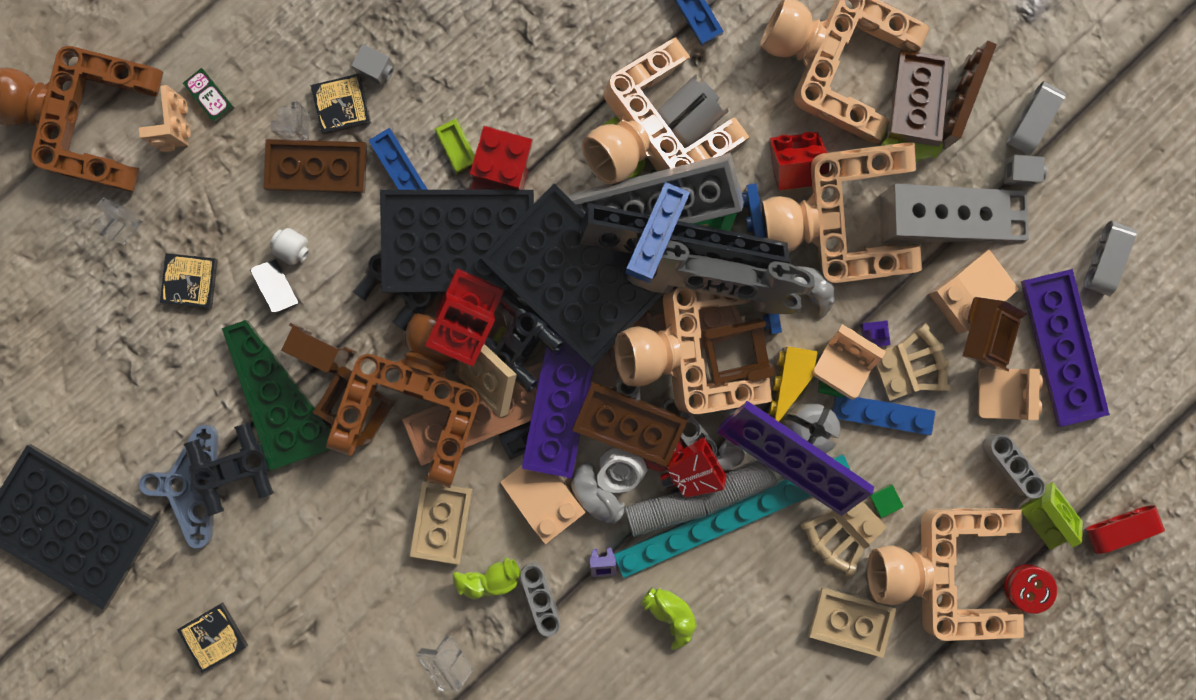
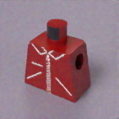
M705 438L699 439L674 454L669 462V472L661 475V482L664 488L668 489L677 485L685 497L722 491L726 481V474Z

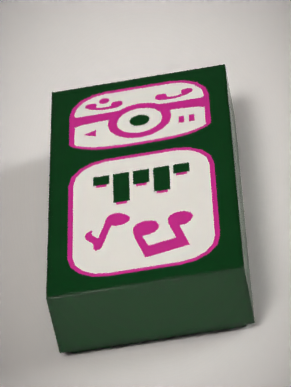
M200 68L183 82V85L213 122L217 123L235 108L203 68Z

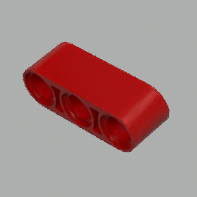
M1155 505L1140 507L1086 528L1095 554L1111 552L1165 531Z

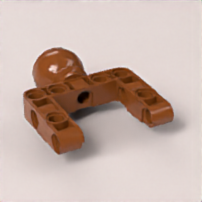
M65 46L58 50L50 81L45 85L42 82L36 84L28 74L21 70L0 68V124L19 126L29 122L31 125H36L38 129L31 158L37 167L50 173L134 192L140 170L139 167L127 166L115 160L87 153L83 155L69 151L86 80L157 97L164 72L151 66L74 46ZM72 57H78L77 63L74 66H69V60ZM129 70L127 78L119 79L121 71ZM66 81H71L70 89L63 91V84ZM54 129H59V136L51 140V132ZM48 153H52L53 160L45 164V156ZM104 165V173L97 177L95 174L96 168Z
M414 314L405 330V341L410 352L404 354V359L394 362L372 354H364L355 362L326 448L349 456L353 455L374 394L379 385L449 409V414L441 432L426 481L450 488L479 405V395L475 389L448 380L444 370H447L444 363L453 358L425 346L436 318ZM371 361L376 365L375 371L369 375L364 374L362 366L364 363ZM393 369L398 370L401 374L400 379L394 383L387 381V373ZM437 387H448L450 390L448 397L445 399L437 398L435 395ZM461 395H472L474 403L470 407H463L459 403ZM353 409L358 412V419L350 424L345 421V414ZM446 442H454L457 445V452L453 456H447L443 453L442 449Z

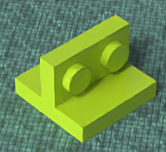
M1054 482L1045 485L1046 489L1041 497L1034 498L1021 505L1022 513L1050 550L1066 542L1072 548L1082 543L1083 521Z

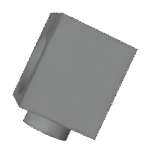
M364 44L360 47L351 65L356 73L382 86L385 80L388 81L394 71V64L390 57Z
M1014 155L1005 161L1004 185L1036 186L1042 183L1047 174V166L1044 165L1045 157Z

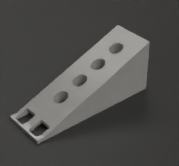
M894 184L880 194L881 243L1029 240L1027 191ZM1010 197H1023L1022 211L1010 209ZM980 210L986 213V221L981 219ZM958 211L961 213L962 219L959 218ZM1011 221L1024 222V235H1011Z

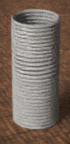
M756 459V461H751L749 464H744L742 467H737L735 470L733 469V471L725 473L724 490L702 494L701 498L707 514L710 515L730 505L732 506V503H738V501L745 500L747 497H752L754 494L756 495L759 492L761 493V491L768 490V488H773V486L778 485L773 470Z
M681 491L625 506L634 538L635 536L645 535V533L655 532V530L658 531V529L661 530L669 528V526L686 523V521L689 522L706 517L701 495L685 497Z

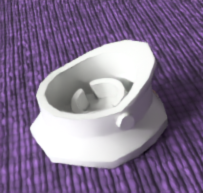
M613 447L600 457V471L597 474V484L603 490L612 493L630 492L641 482L648 468L642 457Z

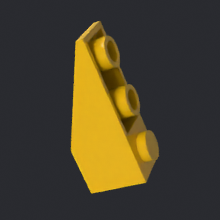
M789 346L783 347V351H779L777 366H780L779 376H775L773 381V390L776 391L775 401L772 400L769 406V415L778 422L813 378L812 371L815 368L817 351Z

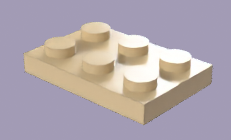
M484 344L474 366L458 360L456 375L467 386L475 389L479 398L499 417L508 415L517 374Z
M422 481L410 557L461 564L473 489L453 485L447 488L432 482Z
M821 587L808 636L884 658L896 608Z

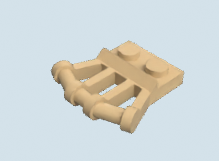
M926 323L918 327L900 344L883 349L886 352L875 368L887 401L919 390L951 391V385H948L950 362L949 359H945L943 353L945 348L943 343H940L929 331L930 327ZM920 336L930 346L908 355L906 352V348ZM933 353L936 363L913 371L910 363L911 360ZM938 370V384H918L916 377Z
M863 501L843 516L830 509L824 514L800 523L802 530L806 531L810 541V549L814 553H819L826 566L830 565L837 568L850 578L856 571L864 549L868 548L887 528ZM834 519L836 522L819 538L814 526ZM842 528L848 535L830 551L825 544ZM853 541L857 543L848 563L837 558Z

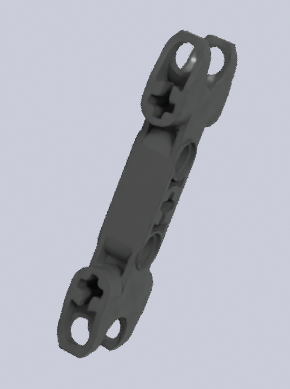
M670 240L651 284L631 275L627 277V280L632 284L652 292L668 294L677 286L693 291L741 300H751L755 309L770 314L798 313L802 306L801 297L796 293H807L813 290L815 286L814 275L792 264L772 262L767 269L710 257L689 255V250L685 245ZM801 277L806 280L807 284L797 282L794 278ZM783 300L792 301L794 306L786 305Z

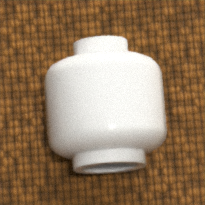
M291 228L278 230L270 241L272 254L288 265H294L299 261L303 262L310 252L307 249V238Z

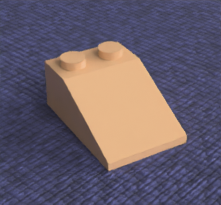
M988 249L928 294L957 333H963L970 330L971 324L968 323L967 319L974 297L1006 301L1019 288Z
M521 465L500 482L545 544L586 513L560 476L522 469Z

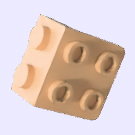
M161 85L164 125L139 127V136L160 151L171 152L175 151V147L189 146L188 138H190L191 132L185 114L188 113V105L185 98L168 85Z
M842 324L829 340L812 374L849 399L854 400L858 397L871 370L881 361L886 351Z
M981 368L978 373V416L981 418L1039 420V415L1042 412L1039 390L1043 384L1040 369H1009L1008 372L992 368Z

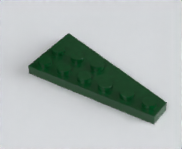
M244 320L222 328L270 471L331 450L326 448L331 432L330 426L323 418L313 413L315 410L313 404L248 320Z

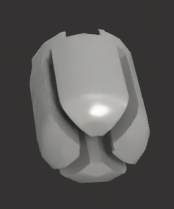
M697 74L657 111L681 145L686 148L694 144L729 112L728 108L724 111L717 102L720 97L705 81L701 84L696 81Z
M799 404L789 409L782 420L784 426L824 453L832 450L836 445L830 441V437L838 439L840 437V422L836 414L830 409H824V406L820 404ZM801 424H812V433L809 432V429L801 426Z

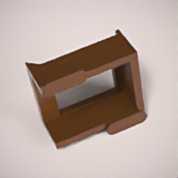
M974 297L967 319L971 326L962 356L983 367L1009 372L1006 366L1010 362L1021 322L1020 319L1026 316L1027 313L1006 301Z
M757 318L748 322L724 325L701 331L710 378L715 384L748 377L750 381H757L775 375L774 366L768 360L762 328L766 326L764 320ZM751 330L757 363L719 371L712 339Z
M293 323L289 324L292 329L281 351L326 373L331 372L335 375L340 367L346 366L351 354L357 353V351L349 347L341 349L329 345L311 336L312 332L304 330L303 327Z
M344 366L338 369V372L315 408L314 414L334 424L336 415L331 413V410L348 384L352 370ZM376 389L374 396L382 401L365 430L361 431L357 446L372 443L397 400Z

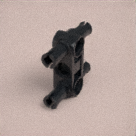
M381 250L370 258L365 269L366 275L352 291L364 301L367 300V297L377 284L382 283L381 273H378L376 269L377 263L381 261ZM417 292L396 293L405 300L404 303L406 305L392 322L405 331L413 315L421 314L426 308L430 307L438 293L427 292V299L423 303L416 301Z
M510 292L501 298L499 305L514 317V321L499 344L489 335L484 344L517 374L515 381L528 393L537 386L539 381L524 368V363L538 342L541 341L553 354H556L563 348L565 341L558 337L550 329V325L530 306H524Z
M250 422L234 427L241 445L240 452L213 461L206 460L200 439L183 444L191 464L188 469L191 483L196 493L202 495L208 516L224 511L217 492L218 486L241 478L252 477L258 499L274 494L267 475L269 466L260 443H256ZM252 453L258 454L262 460L261 464L258 467H251L247 463L248 455ZM204 470L211 475V480L208 484L198 482L197 474L199 471Z

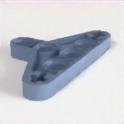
M212 425L196 427L187 442L200 439L202 447L204 445L205 447H211V450H203L204 454L210 458V461L216 460L219 440L217 429ZM205 429L207 434H211V438L206 439V442L204 438H200V434L205 433ZM184 447L170 473H146L140 478L139 488L145 495L168 496L188 545L197 549L205 547L212 541L214 515L208 516L207 512L204 518H199L195 514L196 506L199 504L205 506L202 495L196 493L191 483V476L188 470L191 464ZM199 471L197 480L204 479L209 483L211 475L207 471ZM151 476L158 480V488L154 491L148 489L146 484ZM175 478H179L183 482L184 486L180 492L172 489L171 483ZM193 522H195V523H203V522H206V525H203V526H200V525L192 526ZM199 527L200 534L205 536L200 542L198 538H194V534L199 532Z

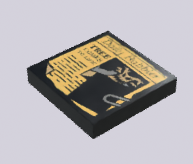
M359 73L310 85L323 135L371 123Z
M165 253L160 303L212 308L218 259Z
M223 602L177 629L201 673L248 646Z

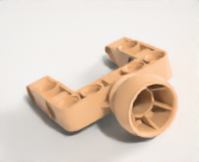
M781 0L765 28L760 47L775 57L784 58L797 55V60L803 59L805 70L794 93L796 106L867 141L881 143L890 120L876 113V109L850 96L846 98L832 91L831 87H829L840 63L838 59L844 46L849 43L855 27L900 49L920 52L930 28L923 22L880 0H848L852 4V9L845 5V0H835L827 19L820 22V19L813 21L810 11L802 2L798 0ZM835 22L842 26L843 32L836 29ZM889 22L895 25L896 31L890 28ZM816 67L822 70L823 78L817 76L815 72ZM806 90L812 92L813 101L807 99L805 95ZM850 111L857 115V122L851 120Z
M677 38L671 39L614 73L604 88L603 96L620 119V122L617 125H601L591 131L583 139L582 149L590 169L605 184L612 185L630 177L635 171L638 162L645 159V157L650 160L657 171H662L731 153L750 138L734 117L684 149L644 95L642 89L654 86L671 75L687 59H691ZM660 147L664 148L667 153L663 152Z
M899 143L817 155L811 163L813 194L808 201L802 200L798 204L793 199L781 196L761 201L766 238L787 242L789 252L799 247L803 240L808 244L810 242L818 246L820 271L827 281L832 283L921 271L920 244L919 246L909 245L900 247L897 245L866 248V251L847 253L842 181L915 171V144ZM882 155V164L879 167H872L873 158ZM830 162L832 165L830 172L820 174V166L823 163ZM832 188L834 190L831 198L822 199V192L825 189ZM836 238L838 240L834 248H826V243L829 239ZM882 257H890L888 264L879 266V261ZM832 263H839L840 265L836 272H828V267Z
M675 286L671 293L663 294L666 324L664 331L661 330L656 333L648 328L638 326L618 333L615 340V361L623 383L628 386H646L659 379L662 374H670L672 376L675 405L679 411L690 414H703L739 408L746 401L753 405L771 402L770 378L757 381L742 378L718 384H707L704 359L701 358L699 341L701 329L698 310L700 308L744 304L751 302V300L725 298V296ZM678 293L682 295L681 304L677 301ZM682 318L685 321V328L683 330L680 327ZM688 370L691 372L689 381L686 379V372ZM738 388V389H739V396H738V398L736 399V397H735V391H736V389ZM691 395H693L694 397V403L692 406L689 405V398Z
M954 508L927 510L921 519V551L919 553L913 552L910 554L897 546H882L873 549L869 554L867 577L873 599L877 603L897 605L908 601L913 595L922 597L923 628L928 634L940 640H985L1024 637V613H1022V610L1014 608L957 609V586L954 585V565H957L956 537H959V534L974 536H1006V533L1021 534L1022 509ZM940 517L941 525L939 528H936V520ZM986 517H988L989 522L988 525L985 527L984 520ZM941 543V551L937 554L936 547ZM942 594V601L937 605V598ZM990 619V625L986 628V622ZM942 620V627L937 630V624Z

